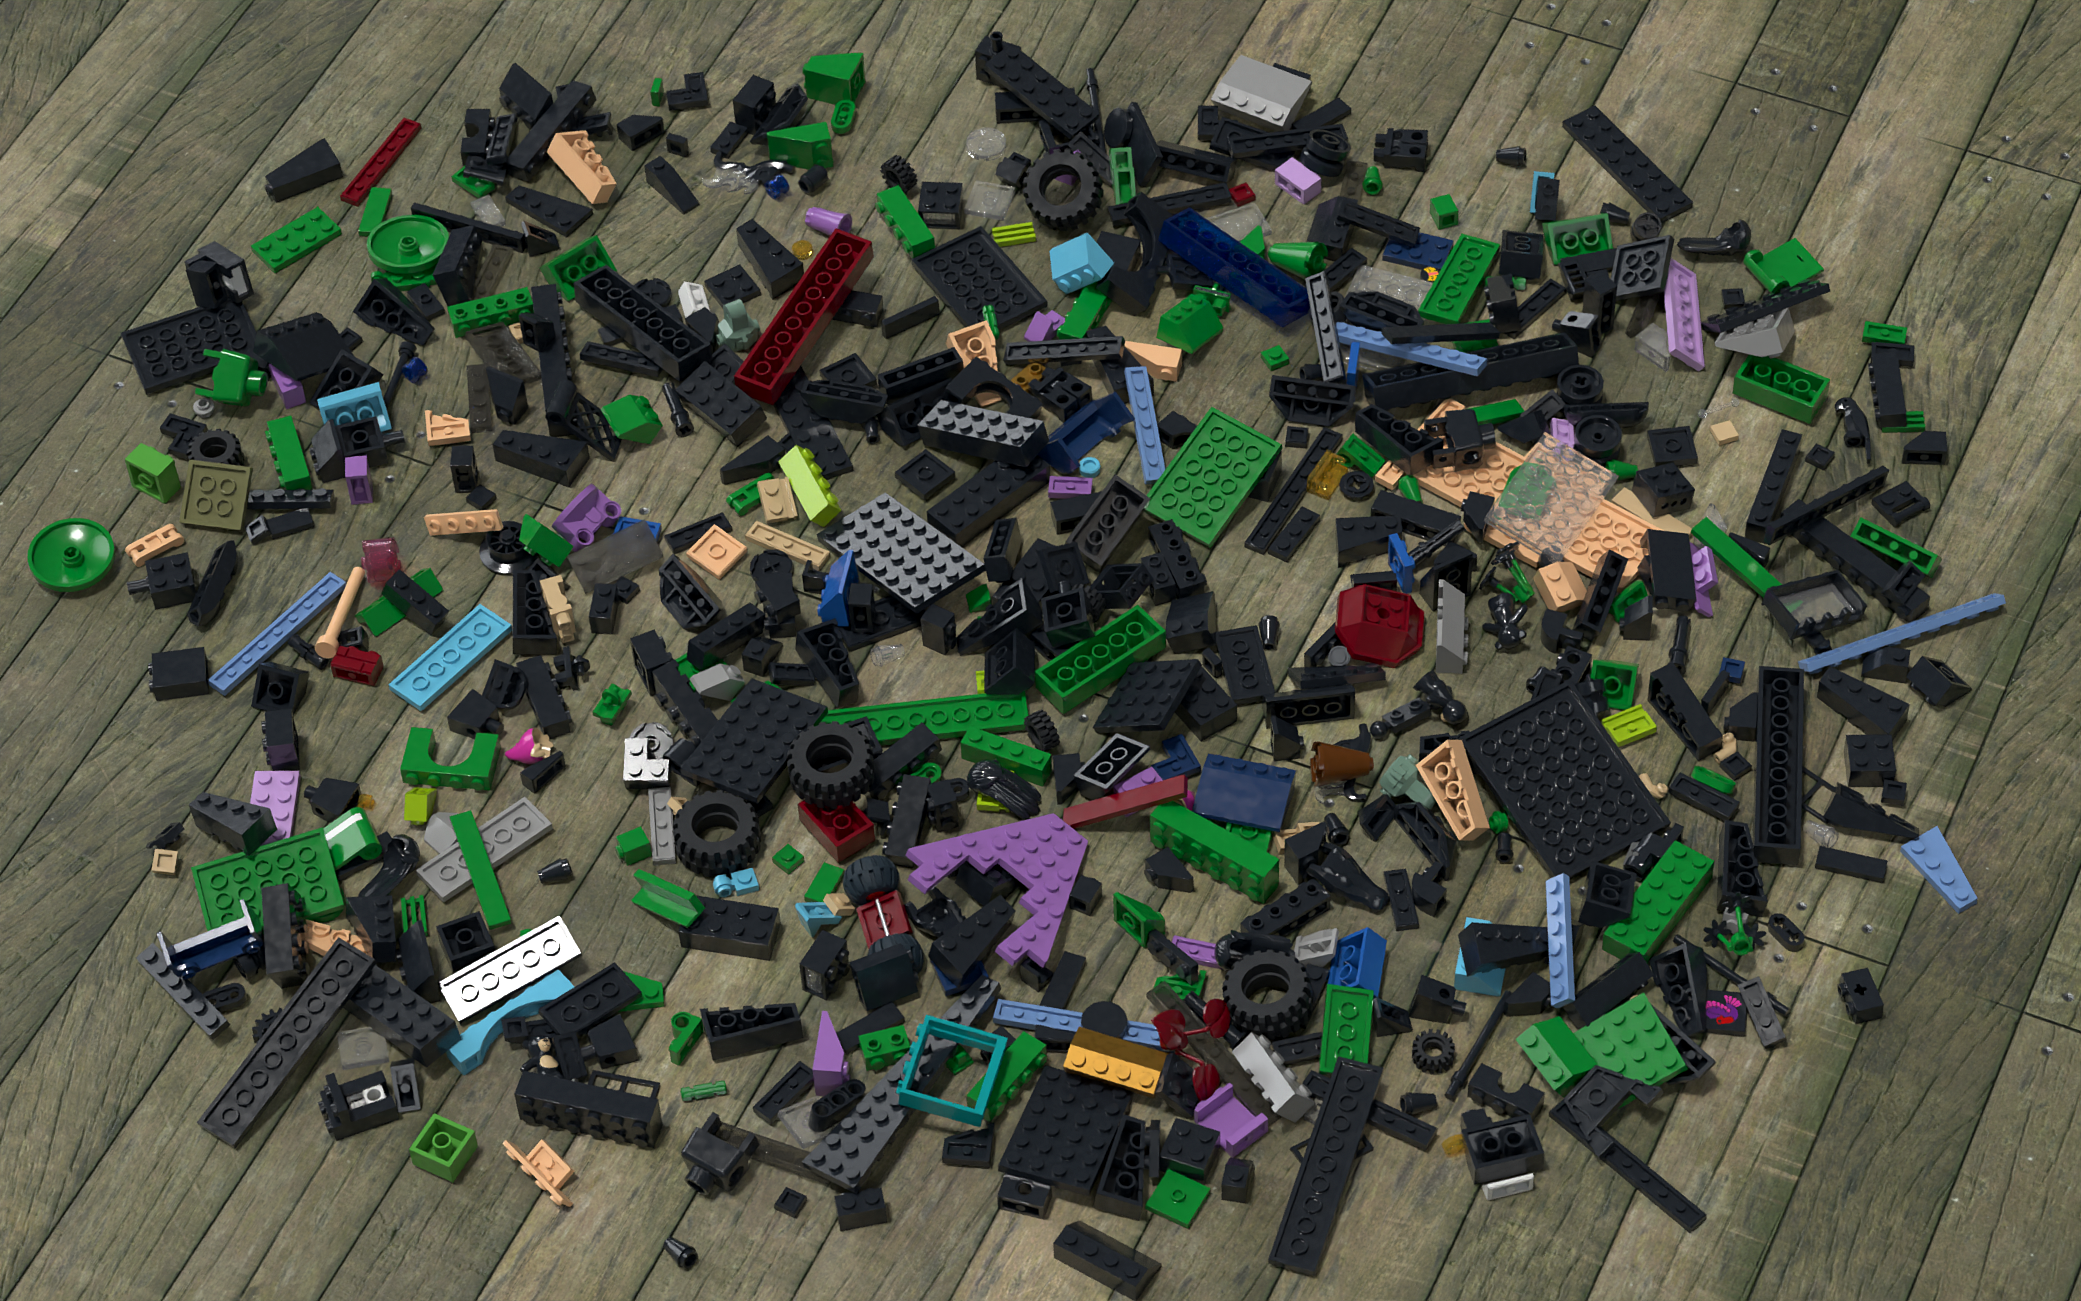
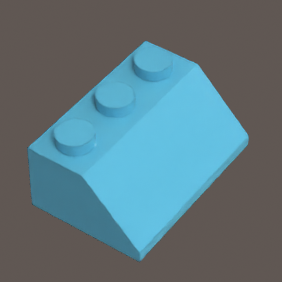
M1088 232L1050 250L1052 279L1065 294L1101 280L1114 264Z
M379 382L317 399L324 424L330 419H333L334 425L337 426L377 416L381 432L392 429Z
M1466 917L1464 929L1471 922L1493 923L1487 920ZM1460 947L1454 987L1456 990L1500 997L1505 969H1493L1490 972H1479L1467 977Z

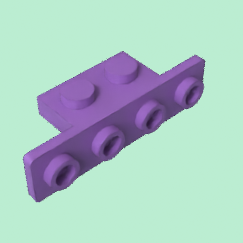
M1690 542L1696 592L1694 608L1698 613H1702L1710 618L1713 616L1708 589L1718 584L1713 552L1707 546L1700 549Z

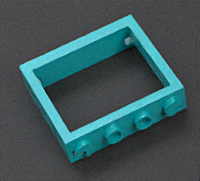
M926 1015L923 1024L919 1023L915 1034V1036H918L917 1042L913 1041L911 1044L909 1055L912 1057L910 1061L905 1062L902 1072L905 1075L904 1081L899 1080L896 1090V1094H899L898 1104L981 1127L1006 1050L1008 1038ZM929 1035L993 1053L975 1109L910 1090Z

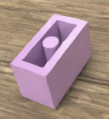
M1290 158L1275 169V185L1303 205L1321 193V177L1294 158Z

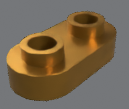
M1031 363L1011 381L1014 384L1020 385L1027 393H1030L1029 382L1033 379L1042 382V373L1046 368L1040 363Z

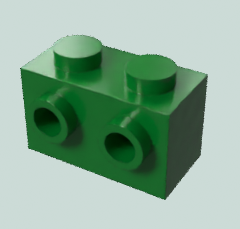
M904 1025L858 1036L866 1071L880 1070L883 1067L895 1065L910 1050Z

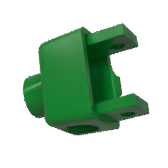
M204 349V356L220 361L213 370L214 390L196 388V395L211 398L220 404L242 407L250 405L252 395L260 397L264 395L268 376L266 372L258 371L259 364L256 359L223 349L222 352Z

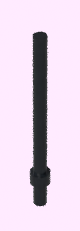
M1088 68L1086 70V87L1090 94L1091 107L1099 113V119L1094 122L1095 132H1097L1099 138L1097 146L1106 153L1097 93L1099 88L1098 80L1095 79L1094 69Z
M1679 934L1673 939V942L1677 945L1684 943L1692 944ZM1704 952L1706 964L1735 984L1739 985L1748 981ZM1767 992L1773 1009L1786 1017L1790 1012V1008L1776 1000V996Z
M1506 990L1460 1069L1453 1074L1450 1080L1451 1084L1444 1094L1447 1099L1452 1100L1458 1089L1465 1084L1469 1070L1504 1012L1505 1000L1512 994L1511 991Z

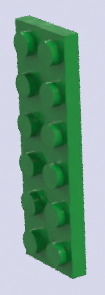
M1461 233L1418 309L1420 317L1442 324H1459L1499 253L1500 244Z

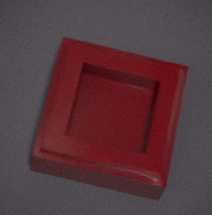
M1247 182L1229 189L1232 200L1237 207L1256 200V195Z

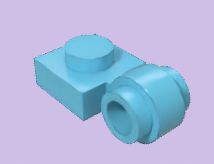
M753 868L731 873L732 880L726 875H718L714 878L713 882L715 893L720 897L729 896L733 890L736 891L737 896L759 891V885Z

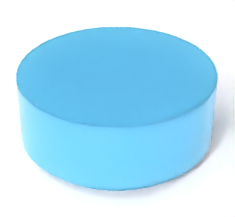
M1087 457L1080 461L1079 472L1083 477L1094 478L1099 475L1100 462L1096 458Z

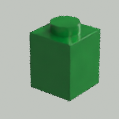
M1450 194L1430 199V215L1438 230L1458 225V209Z
M641 826L616 836V854L619 859H624L627 866L652 856L650 842Z

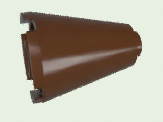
M1314 742L1311 751H1315L1314 758H1310L1311 780L1315 782L1314 787L1367 776L1370 771H1373L1374 760L1367 752L1324 742Z

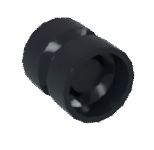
M265 943L255 953H245L232 959L244 979L248 980L257 975L258 969H266Z

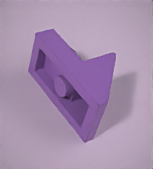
M1053 310L1046 315L1037 311L1024 335V339L1026 341L1051 340L1057 335V330L1060 325L1064 324L1065 318Z

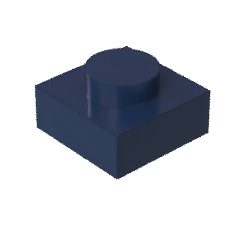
M1723 657L1720 672L1723 670L1729 672V682L1740 684L1745 661Z

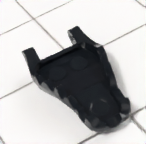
M1325 842L1321 850L1328 856L1321 866L1310 864L1306 869V872L1318 879L1330 893H1335L1337 897H1345L1347 902L1362 903L1364 906L1370 907L1372 913L1382 910L1388 903V893L1377 886L1366 875L1346 850L1337 845Z
M936 886L928 891L932 901L918 910L911 901L904 904L906 913L913 924L937 938L966 919L965 915L962 916L961 908L958 907L957 903L942 894Z

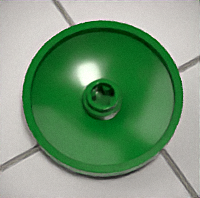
M421 215L398 216L382 222L371 231L367 239L368 255L376 266L389 272H420L438 263L449 235L446 228L433 218Z
M68 518L43 528L30 543L27 559L33 577L41 585L55 591L74 592L95 585L108 574L115 560V547L111 535L102 525L88 519Z

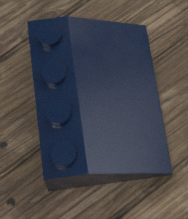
M1208 753L1201 773L1192 812L1203 818L1280 832L1294 794L1296 770Z

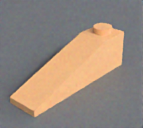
M987 320L948 334L946 345L948 349L956 348L963 360V368L975 357L986 361L990 367L997 371L995 337ZM990 392L974 396L981 408L1001 401V396Z

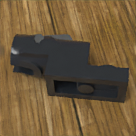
M1675 823L1671 830L1668 829L1665 832L1663 838L1656 834L1648 833L1640 842L1631 843L1623 863V869L1637 873L1636 881L1642 880L1656 866L1675 840L1681 843L1684 826Z

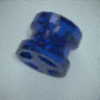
M780 174L774 176L772 181L768 180L764 184L768 195L775 200L782 193H787L790 190L787 180Z
M413 357L409 364L402 366L401 371L407 380L416 383L420 376L427 374L428 369L420 358Z

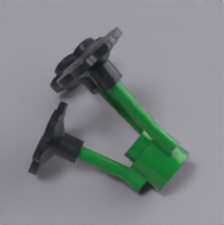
M1519 542L1509 543L1504 548L1499 549L1496 552L1495 560L1491 562L1492 565L1502 563L1506 569H1509L1518 582L1513 588L1515 593L1513 594L1499 584V580L1494 578L1497 569L1495 566L1480 583L1479 589L1482 590L1486 585H1491L1494 588L1497 587L1504 593L1512 594L1516 602L1519 600L1523 604L1535 592L1516 561L1517 557L1514 551L1519 548Z

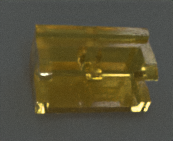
M1327 449L1307 478V492L1329 500L1338 487L1342 476L1348 472L1347 467L1338 463L1344 464L1346 459Z

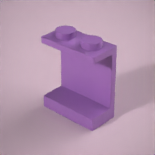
M1231 1083L1225 1087L1218 1088L1213 1096L1206 1101H1201L1194 1109L1195 1123L1220 1131L1221 1148L1232 1158L1268 1132V1118L1263 1113L1255 1117L1233 1096V1085Z

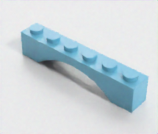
M559 970L546 975L543 980L534 986L528 987L522 994L514 999H510L504 1006L489 1013L486 1018L477 1024L471 1025L465 1032L460 1034L461 1040L446 1051L447 1058L464 1076L483 1063L490 1045L503 1032L501 1019L523 1016L527 1018L539 1014L538 1009L574 988V986Z

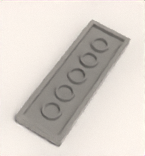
M523 797L478 828L492 869L553 829L552 823L526 797ZM458 842L416 869L417 876L443 902H446L472 884Z

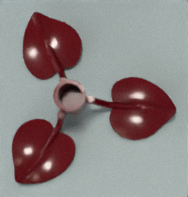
M1218 998L1211 999L1204 1007L1203 1019L1207 1025L1205 1028L1183 1032L1186 1022L1179 1010H1167L1151 1019V1022L1158 1031L1160 1046L1163 1050L1175 1051L1176 1055H1181L1200 1065L1193 1071V1085L1200 1102L1209 1099L1219 1088L1220 1079L1218 1071L1213 1064L1205 1065L1204 1061L1182 1050L1188 1045L1187 1036L1210 1031L1212 1038L1217 1039L1226 1034L1230 1024V1012L1225 1000Z

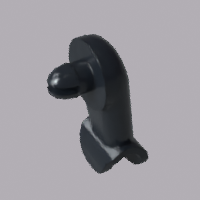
M1805 618L1799 626L1804 625V622L1807 618ZM1821 632L1803 636L1813 647L1815 655L1832 650L1830 640H1826Z

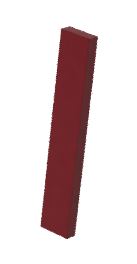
M403 118L340 195L341 201L359 207L370 193L371 188L376 186L422 129L421 123Z
M1184 774L1064 808L1063 821L1073 829L1186 798L1188 794V778Z

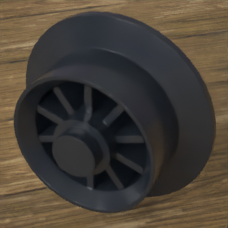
M503 521L502 530L487 532L486 538L480 546V559L485 567L495 573L513 574V570H526L539 556L537 552L535 555H532L523 549L525 544L519 541L522 524L519 522Z

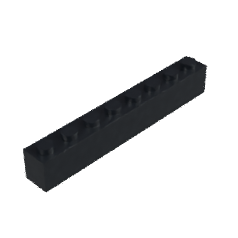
M1798 499L1781 512V517L1807 504ZM1822 518L1791 534L1799 543L1808 547L1818 557L1824 559L1834 569L1839 570L1850 581L1855 582L1867 594H1871L1883 606L1891 609L1899 618L1904 619L1908 623L1915 621L1928 610L1930 596L1919 587L1914 590L1903 605L1881 594L1882 590L1897 571L1826 518Z

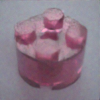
M394 537L362 541L365 557H361V565L363 570H367L368 583L388 581L399 569L401 570V560L397 558L399 548Z

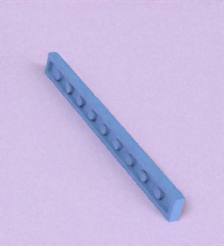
M1990 594L1798 661L1799 668L1804 669L1809 674L1822 671V667L1828 665L1829 667L1842 664V660L1858 659L1862 657V653H1875L1881 650L1882 646L1898 645L1902 639L1918 638L1922 632L1938 631L1942 625L1947 624V626L1958 624L1960 619L1978 617L1979 613L1985 610L1986 612L1996 611L2000 605L2006 604L2005 597L2001 594Z

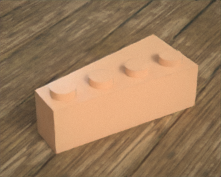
M586 130L556 133L547 150L553 161L559 165L565 175L573 181L592 204L608 202L617 183L608 168L602 165L603 159L599 154L595 153V145L592 141H588Z
M1446 740L1420 761L1416 767L1459 841H1474L1490 827L1462 740Z

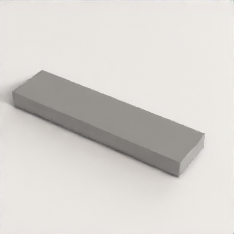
M671 787L648 789L653 866L676 864L673 810L667 805L672 797Z

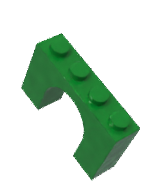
M411 727L400 768L403 783L430 785L433 787L445 786L456 789L491 790L501 750L498 734L476 733L472 752L464 762L454 766H442L432 761L436 744L433 729Z

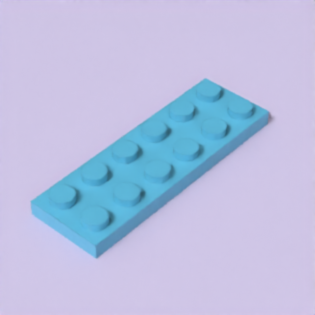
M479 604L388 684L389 689L422 711L512 631V625Z

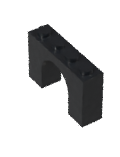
M975 357L945 388L943 400L964 405L977 394L984 392L995 393L1008 403L1009 410L1006 412L1007 414L1037 419L1043 403L1038 398L1031 396L1020 385L1014 384L1003 373L997 372L986 361Z

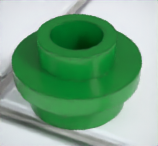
M1494 811L1492 816H1490L1489 826L1494 833L1500 834L1502 831L1507 830L1508 818L1505 813Z

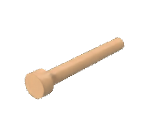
M361 567L353 568L325 635L318 638L315 645L316 653L323 658H333L339 648L338 636L365 575V571Z

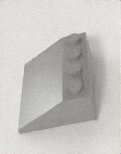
M1240 55L1219 82L1211 101L1214 106H1218V110L1276 132L1290 130L1312 85V81Z
M1789 308L1720 333L1715 341V346L1760 357L1769 356V358H1775L1780 356L1795 332Z

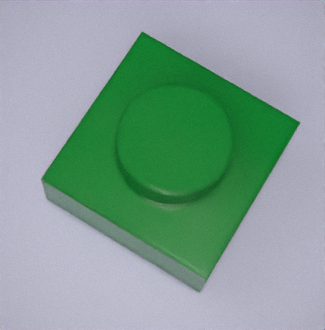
M1280 345L1261 352V359L1270 371L1289 364V357Z
M787 844L772 856V862L789 875L804 862V856Z

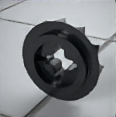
M1352 471L1342 476L1339 486L1344 497L1350 496L1352 500L1359 497L1362 500L1364 496L1369 497L1370 492L1373 491L1374 483L1368 474L1361 471ZM1354 482L1355 484H1357V486H1360L1359 489L1353 487Z

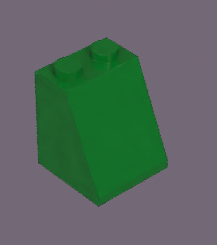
M859 52L811 56L808 63L804 64L802 71L803 75H805L804 89H806L807 97L834 105L841 100H851L855 103L866 82L864 54Z

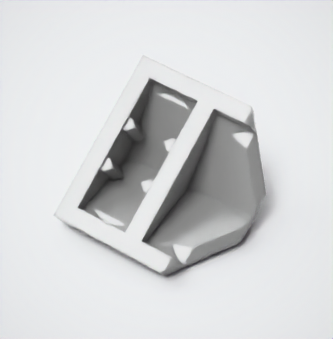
M438 812L428 819L424 842L438 854L457 842L449 816L459 813Z
M1326 929L1304 937L1302 935L1296 937L1294 956L1304 966L1312 964L1323 967L1335 956L1339 935L1338 929Z

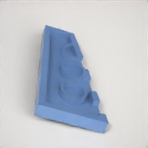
M1938 826L1901 846L1900 852L1958 914L1977 904L1978 898Z

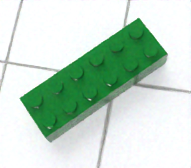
M1136 605L1096 631L1095 637L1082 640L1035 671V687L1062 714H1065L1123 676L1130 664L1144 662L1166 648V631L1139 605Z
M1174 801L1158 805L1150 814V842L1157 848L1165 849L1168 847L1178 859L1190 863L1195 869H1201L1212 878L1219 879L1228 884L1230 888L1239 890L1250 899L1257 900L1262 904L1278 888L1279 859Z
M1675 840L1633 894L1630 916L1611 924L1604 932L1602 950L1620 960L1628 953L1640 952L1648 964L1650 958L1654 956L1713 877L1715 861Z

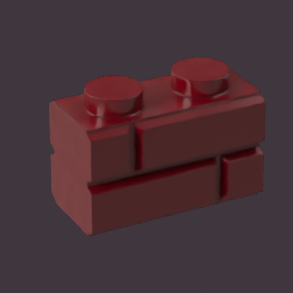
M339 646L336 656H334L331 662L333 677L375 686L378 676H380L383 670V661L381 655L375 651L365 652L358 650L354 646Z

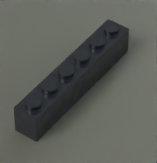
M575 80L570 82L509 155L505 165L510 176L529 182L537 174L538 170L550 157L547 150L555 134L571 132L574 126L577 125L597 99L592 86Z
M1784 429L1781 430L1747 519L1745 538L1766 544L1763 541L1766 533L1765 528L1771 521L1775 520L1801 450L1803 434Z

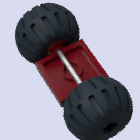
M871 855L856 860L845 870L843 888L848 898L860 906L856 910L869 949L868 955L901 943L906 950L911 951L914 963H911L912 969H915L916 973L919 974L923 967L924 953L919 942L909 935L912 933L901 894L898 892L900 883L898 869L892 861L881 855Z

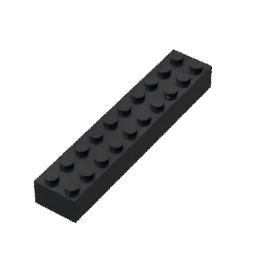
M1565 332L1466 352L1467 354H1475L1479 357L1487 358V366L1478 376L1421 362L1365 373L1362 376L1367 401L1370 405L1373 404L1388 412L1392 408L1410 407L1411 404H1427L1435 399L1446 400L1454 395H1469L1473 391L1478 390L1489 391L1492 387H1508L1512 383H1527L1540 377L1550 378L1555 374L1561 373L1562 370L1569 366L1579 364L1578 348Z
M1759 666L1755 733L1753 852L1755 858L1760 863L1798 865L1801 850L1804 669Z

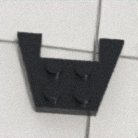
M1595 1065L1564 1098V1101L1595 1154L1602 1160L1615 1146V1143L1601 1132L1599 1128L1630 1095H1633L1650 1108L1664 1092L1658 1086H1650L1641 1080H1633L1623 1076L1621 1073Z

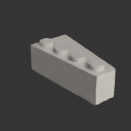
M1251 1032L1232 1053L1248 1074L1254 1075L1251 1080L1264 1091L1262 1095L1265 1100L1273 1104L1271 1107L1273 1111L1296 1123L1315 1104L1310 1097L1312 1093L1305 1085L1298 1083L1297 1079L1299 1077L1291 1068L1285 1067L1283 1064L1285 1062L1284 1058L1278 1052L1272 1051L1270 1048L1271 1042L1264 1035L1258 1036Z

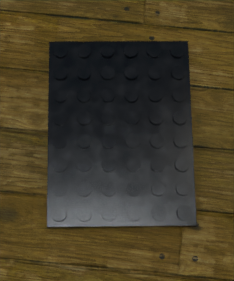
M1571 680L1458 739L1462 740L1466 755L1552 878L1564 873L1569 876L1570 880L1589 870L1592 861L1602 863L1630 848L1631 843L1640 842L1646 834H1656L1671 824V821Z

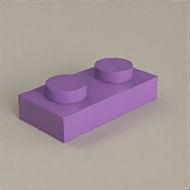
M1050 476L1048 498L1067 499L1091 494L1093 478Z

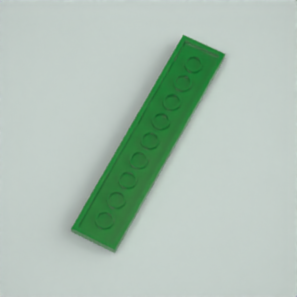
M1024 690L1019 695H987L982 693L828 710V714L821 722L832 724V721H836L842 725L867 716L881 746L895 744L921 722L939 739L963 737L970 726L989 733L1026 730L1024 718L1028 716Z

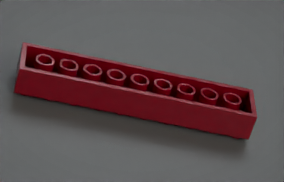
M835 228L734 375L735 385L749 397L770 405L775 404L874 258L872 241Z

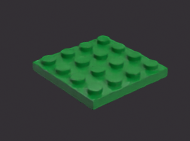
M1644 992L1591 1022L1588 1027L1585 1026L1574 1032V1035L1598 1066L1621 1073L1623 1076L1633 1080H1641L1650 1086H1659L1688 1069ZM1630 1095L1619 1108L1625 1106L1626 1104L1632 1102L1637 1098L1633 1095Z

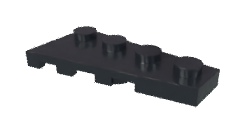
M520 185L505 197L506 203L566 238L593 215V208Z

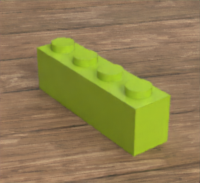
M795 445L778 462L786 477H788L810 521L825 527L842 511L838 505L839 500L829 489L830 484L823 478L821 474L822 469L813 460V453L807 448L803 449Z

